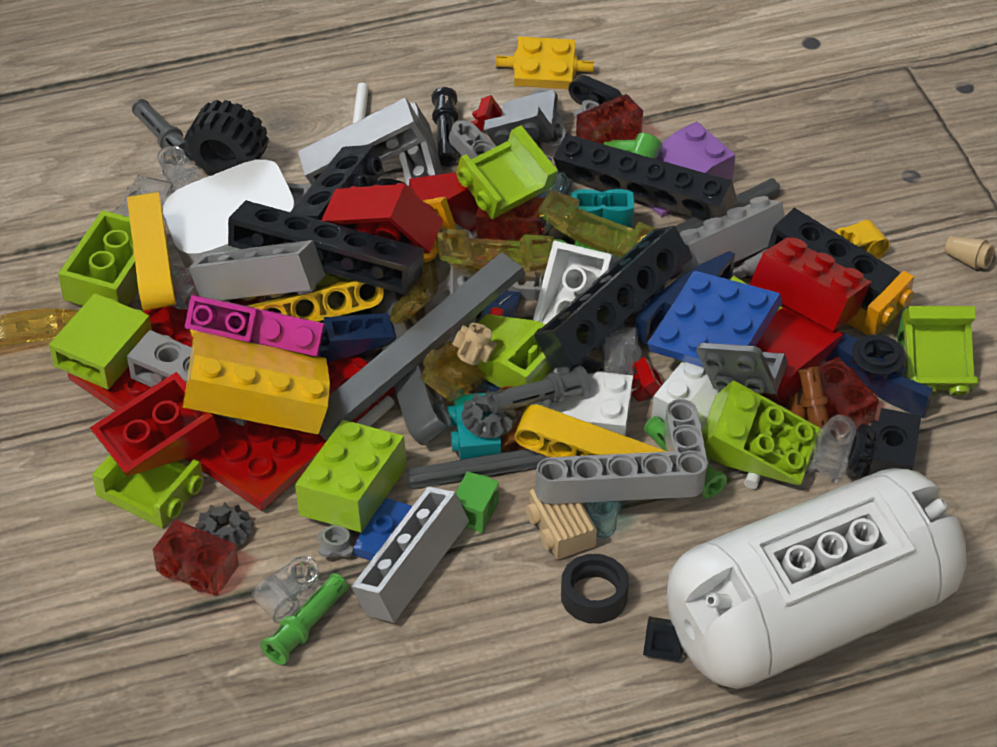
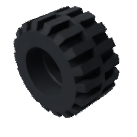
M215 100L212 103L208 102L201 108L185 135L184 140L186 143L184 146L185 150L189 152V158L196 162L195 165L211 176L245 162L260 160L269 143V137L266 136L268 132L266 127L261 126L262 121L259 117H255L251 110L244 109L243 105L238 103L235 105L228 100H224L223 103Z

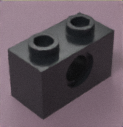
M881 408L879 420L871 421L875 438L874 447L871 452L872 456L869 458L867 465L870 466L868 476L881 470L892 468L913 470L922 415Z

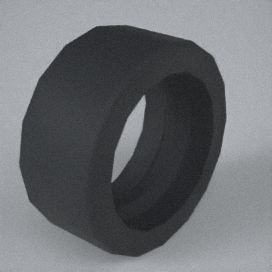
M603 554L582 555L567 564L561 579V602L570 615L586 623L601 624L615 619L623 612L628 602L629 577L623 565L614 558ZM587 577H600L612 583L616 588V592L603 600H589L581 597L574 591V584Z

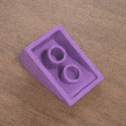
M697 121L674 132L662 143L657 160L733 180L735 154ZM646 203L661 218L674 212Z

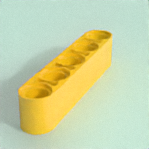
M159 191L129 196L127 201L142 309L144 311L176 305Z
M348 279L317 287L307 294L299 295L294 293L248 306L264 310L277 308L282 314L318 322L322 321L324 317L341 316L374 307L381 302L384 292L383 288L374 286V296L368 300H363L359 296V290L365 283ZM334 291H340L344 296L342 305L337 308H331L327 303L328 296ZM305 299L310 300L312 311L306 316L297 315L295 310L297 303Z
M537 404L529 405L525 408L515 433V440L520 446L547 457L667 452Z

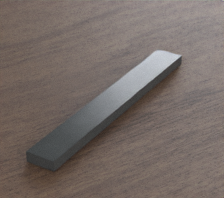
M502 252L329 396L328 408L319 435L327 441L342 420L351 422L457 333L463 325L465 326L525 275L523 267Z

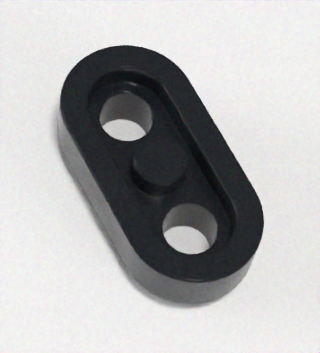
M578 75L568 87L569 94L576 103L582 105L584 100H592L600 106H607L609 111L606 116L609 117L616 116L625 104L624 97L617 88L586 75Z

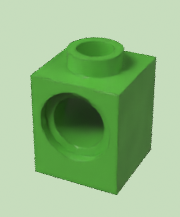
M467 471L456 490V494L469 520L465 528L483 533L499 504V481L485 475H478Z

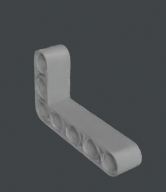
M676 399L667 405L664 425V439L667 452L550 457L541 460L536 469V497L546 504L683 498L701 494L704 490L708 461L696 406L686 399Z

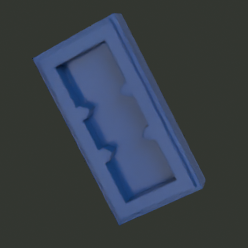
M385 498L353 547V554L367 560H372L412 506Z

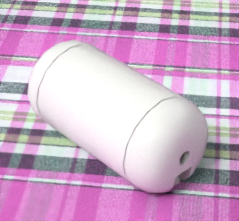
M899 468L881 470L695 546L677 560L669 573L666 598L671 622L675 627L684 652L692 664L710 681L735 689L752 686L936 606L956 592L964 578L967 567L966 541L960 520L956 516L948 517L945 512L948 508L947 503L942 498L937 499L940 489L919 472Z

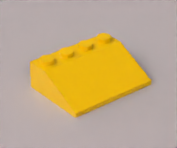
M194 331L183 408L319 435L329 399L330 380L327 360L324 357Z

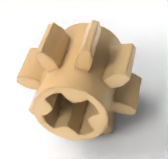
M471 323L469 327L462 326L461 330L457 332L452 345L459 347L457 356L462 361L471 365H477L481 360L485 363L488 361L497 343L491 341L493 334L489 328L479 323Z

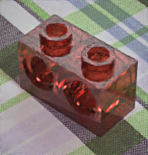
M628 94L617 97L577 114L576 137L600 144L610 142L611 140H636L637 135L642 133L643 110Z
M534 197L494 219H491L485 210L478 208L475 216L478 241L539 246L546 225L545 198Z
M839 357L819 365L824 395H828L829 402L826 403L829 423L842 437L851 433L859 425H868L872 420H875L879 399L875 392L857 377L851 367L847 366Z
M176 519L152 549L156 571L168 579H177L190 585V587L198 592H207L214 596L219 595L239 566L236 544Z

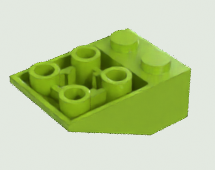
M486 314L478 323L491 330L493 334L491 341L497 343L492 356L489 357L486 363L482 360L477 365L465 363L457 356L459 347L456 346L447 353L448 358L499 388L541 381L545 379V376L554 371L533 336L545 324L534 320Z
M733 380L715 395L702 430L706 456L727 467L800 485L820 427Z

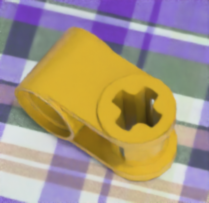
M869 219L847 227L838 228L834 231L878 259L890 247V241Z

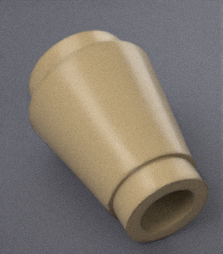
M950 236L945 245L946 254L976 270L980 268L987 269L993 260L995 252L994 245L989 244L988 240Z

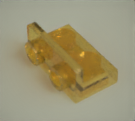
M451 341L447 342L442 348L438 350L433 349L429 352L423 361L425 368L419 379L450 402L480 386L486 376L485 373L478 369L477 365H471L462 361L457 356L459 347L452 345L453 342Z

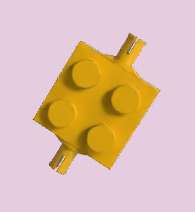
M518 36V46L514 56L496 55V67L513 68L514 86L568 89L576 71L593 73L594 60H577L575 54L576 40Z

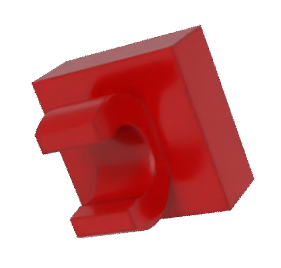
M492 95L481 98L479 108L472 112L476 120L471 121V123L482 132L484 131L485 120L501 117L502 109Z
M644 356L634 362L638 374H633L632 389L640 387L631 394L638 402L644 401L650 394L654 397L664 384L659 371Z

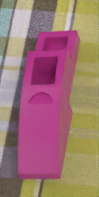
M191 295L184 328L319 356L325 323Z

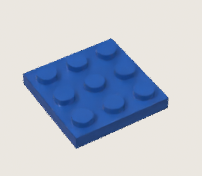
M694 270L647 343L650 352L703 367L696 352L699 343L756 346L783 302L781 294Z

